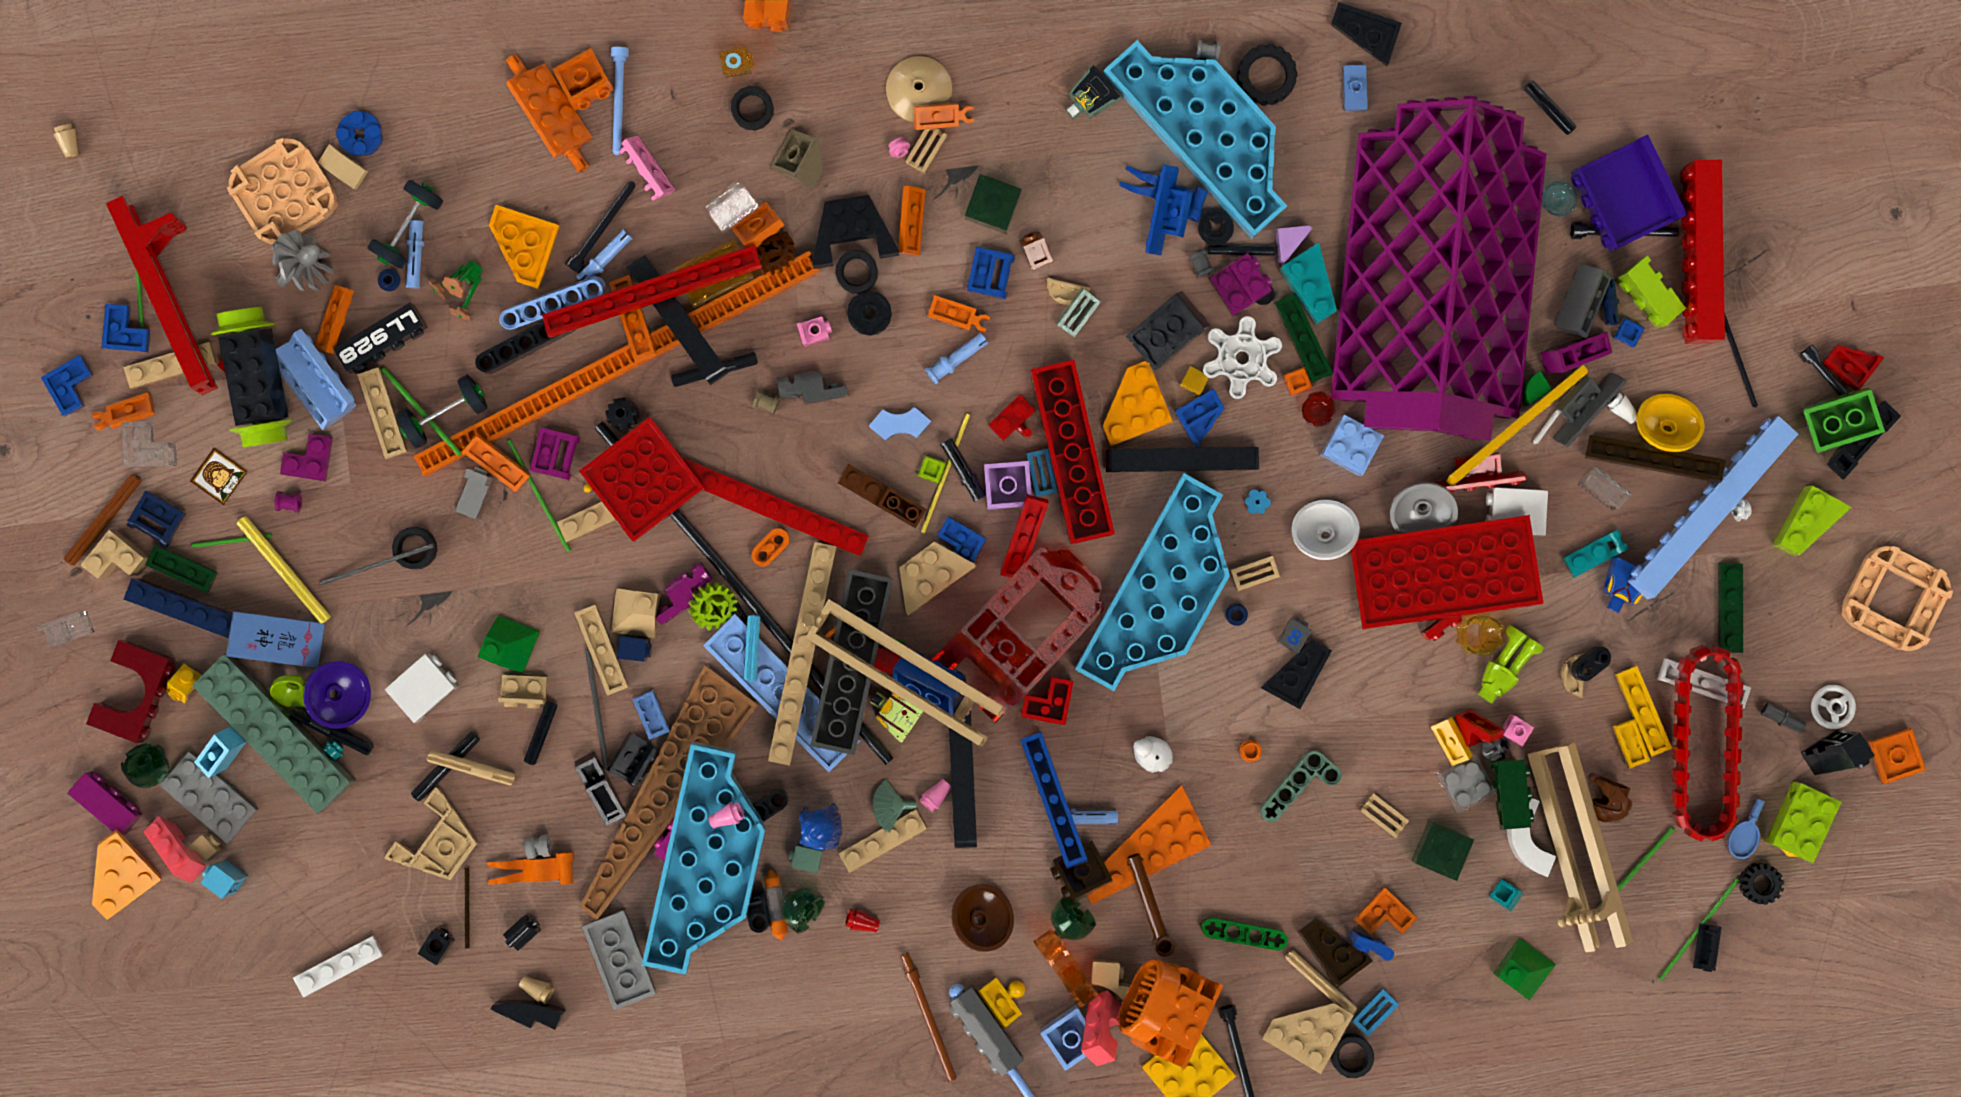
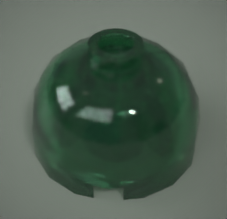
M144 743L129 750L124 763L123 761L121 762V770L124 776L132 785L140 788H151L158 785L166 778L169 771V760L164 749L160 745L151 746L150 743Z
M800 888L793 893L789 892L783 899L782 917L784 922L797 934L803 933L809 928L807 923L811 919L816 921L825 905L824 897L810 888Z
M1062 897L1052 910L1051 922L1055 929L1054 932L1061 939L1081 940L1088 936L1096 926L1093 915L1088 910L1083 912L1078 908V906L1082 905L1078 901L1071 903L1070 899L1065 900Z

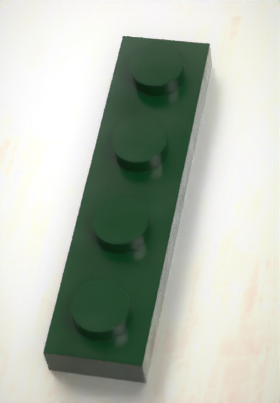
M1296 293L1274 302L1311 383L1333 374Z
M1718 564V641L1720 648L1731 653H1743V564Z

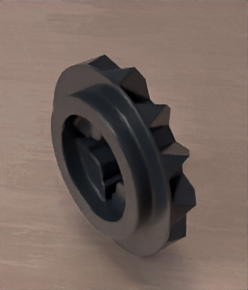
M1212 210L1202 216L1199 221L1198 231L1201 239L1208 245L1219 246L1227 243L1232 237L1234 224L1227 213L1220 210ZM1211 222L1215 225L1224 223L1219 229L1220 234L1217 232L1209 234L1212 228Z

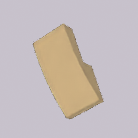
M330 144L318 161V164L355 190H357L368 173L355 160L348 158L339 149Z

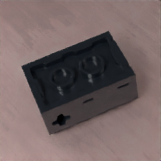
M1181 291L1174 294L1126 337L1130 342H1134L1133 346L1147 363H1151L1150 366L1155 371L1164 366L1211 325L1184 292Z

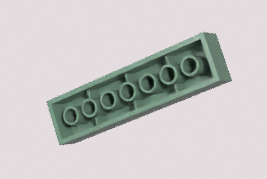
M224 654L192 685L317 814L329 808L356 781L337 760H334L324 751V747L298 721L290 717V712L284 706L272 699L270 692L237 658L227 657Z

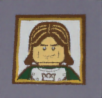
M213 448L190 482L224 505L248 471L216 448Z

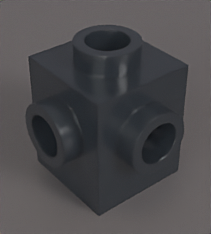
M626 397L613 399V403L608 404L609 410L605 411L608 423H611L612 427L622 431L631 429V425L637 424L636 418H639V411L637 405H634L632 401H627ZM618 410H624L625 414L623 417H618Z

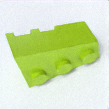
M1647 255L1634 262L1616 279L1620 282L1618 283L1619 287L1625 293L1629 292L1634 298V304L1640 310L1644 309L1649 315V321L1655 327L1663 328L1681 314L1686 307L1671 287L1667 288L1660 280L1663 277L1659 271L1655 273L1648 264L1651 259Z
M1813 485L1804 486L1772 545L1791 556L1801 555L1852 507Z

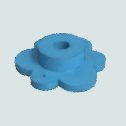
M1254 489L1249 492V497L1245 499L1249 513L1255 514L1258 512L1263 514L1265 508L1271 505V501L1266 497L1265 491L1259 492Z

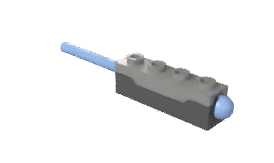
M961 984L951 986L949 995L952 1006L949 1009L956 1019L960 1017L964 1022L962 1028L969 1037L973 1035L977 1043L975 1046L981 1055L986 1054L990 1059L988 1064L995 1074L999 1072L1001 1076L1007 1073L1011 1076L1024 1097H1035L1015 1068L1024 1061L1022 1054L974 986L971 984L966 989Z

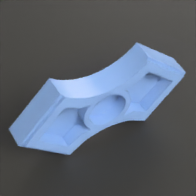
M915 407L904 414H891L882 410L869 427L885 441L891 436L900 433L910 434L918 438L931 421Z

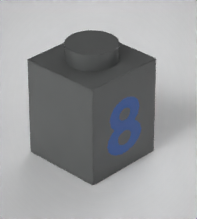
M1299 617L1296 620L1290 619L1277 642L1293 652L1299 653L1312 631L1308 628L1309 623Z

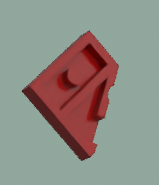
M1837 345L1824 359L1823 364L1853 390L1857 391L1866 383L1884 357L1865 354V351L1851 350L1848 347Z

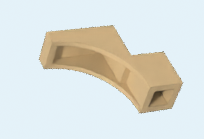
M1092 959L1091 984L1108 988L1124 1000L1131 984L1119 983V980H1123L1124 967H1120L1119 960Z

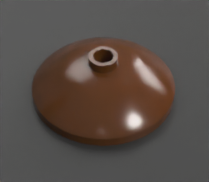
M977 884L964 889L954 901L951 913L952 925L957 937L964 945L975 951L989 952L1000 948L1007 942L1014 927V913L1009 900L1000 890L990 885ZM974 917H977L978 924L975 923Z

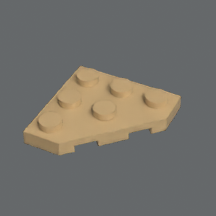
M1333 1003L1272 1020L1262 1039L1322 1074L1354 1014Z

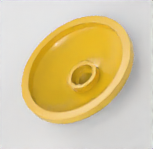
M1658 394L1648 398L1641 404L1636 416L1637 427L1642 437L1654 447L1664 451L1681 452L1691 449L1700 441L1704 433L1705 425L1701 412L1693 403L1677 395Z

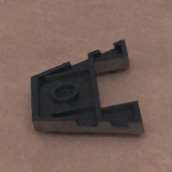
M869 195L825 201L812 261L813 269L833 266L830 245L877 238L880 259L900 256L897 245Z

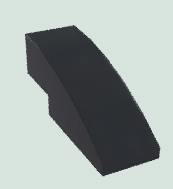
M595 751L576 760L575 769L605 825L608 826L625 817L624 808Z
M531 1000L495 1002L490 1010L528 1028H532L537 1021L554 1030L559 1026L566 1011L552 1004L538 1003Z

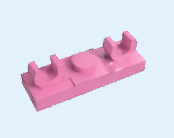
M638 135L626 138L621 143L623 148L620 149L619 153L624 154L628 152L630 155L626 163H634L639 174L648 181L649 184L645 186V191L651 189L655 191V195L651 198L652 200L670 195L675 191V188Z

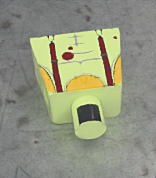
M877 691L870 701L871 704L880 709L876 719L901 743L923 713L922 710L895 693H892L888 699Z

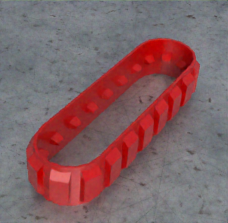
M1705 645L1690 649V654L1685 658L1681 657L1677 666V670H1679L1678 678L1675 679V693L1678 694V701H1674V715L1677 716V723H1674L1673 737L1677 741L1676 745H1673V759L1676 761V767L1672 768V781L1675 783V789L1672 790L1671 803L1675 805V811L1672 814L1676 825L1681 829L1685 828L1684 833L1701 842L1704 838L1713 842L1725 837V833L1730 829L1733 830L1738 819L1736 808H1740V794L1737 793V786L1740 785L1741 772L1738 771V763H1741V749L1738 748V742L1742 740V727L1739 726V718L1743 717V704L1740 703V696H1743L1744 682L1740 681V674L1743 671L1738 659L1730 658L1731 652L1712 645L1710 649ZM1713 655V660L1720 662L1722 659L1724 660L1726 665L1723 668L1725 673H1728V683L1726 684L1728 702L1727 706H1725L1727 723L1724 729L1726 751H1724L1723 756L1725 758V773H1723L1725 787L1724 795H1722L1724 809L1716 824L1708 825V829L1701 830L1702 826L1696 823L1691 828L1688 823L1691 817L1689 813H1686V803L1689 802L1687 780L1690 778V773L1687 772L1688 758H1690L1688 736L1691 735L1689 713L1692 711V706L1689 705L1690 691L1692 690L1690 677L1691 672L1693 673L1696 668L1695 664L1697 661L1703 662L1707 660L1706 656Z

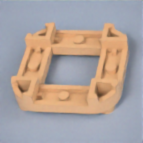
M1875 547L1865 556L1843 600L1841 615L1853 628L1897 650L1913 651L1926 646L1930 641L1928 637L1947 599H1951L1953 590H1951L1950 581L1944 570L1937 569L1901 551L1898 547ZM1886 570L1924 588L1905 627L1870 610L1868 607Z

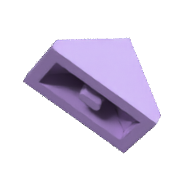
M1311 226L1280 228L1276 230L1279 264L1283 265L1313 229Z

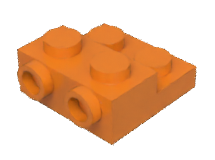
M592 48L552 69L575 111L589 108L590 102L598 98L605 99L614 90Z

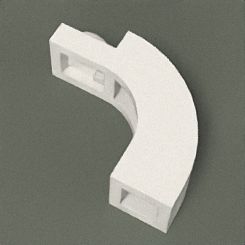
M1532 798L1529 800V809H1532L1535 814L1540 801ZM1530 828L1507 829L1508 842L1516 858L1527 868L1548 877L1556 856L1536 847L1530 836Z

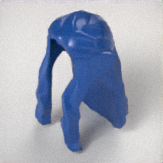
M831 803L825 809L813 812L808 811V807L803 808L799 814L802 835L799 843L801 845L821 851L835 849L840 845L839 841L843 829L841 826V815L838 813V807L835 803Z

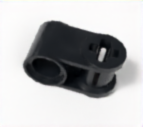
M764 888L751 894L750 900H760L750 901L747 912L749 927L756 933L766 931L771 924L768 900ZM757 916L765 919V926L763 928L755 926L754 920Z

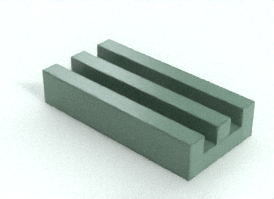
M1081 288L1055 324L1075 338L1101 301ZM1085 295V299L1082 301V303L1079 305V307L1076 309V311L1064 325V322L1067 320L1072 311L1075 309V307L1078 305V303ZM1092 300V304L1089 306V308L1086 310V312L1083 314V316L1071 330V325L1080 315V313L1088 304V302Z

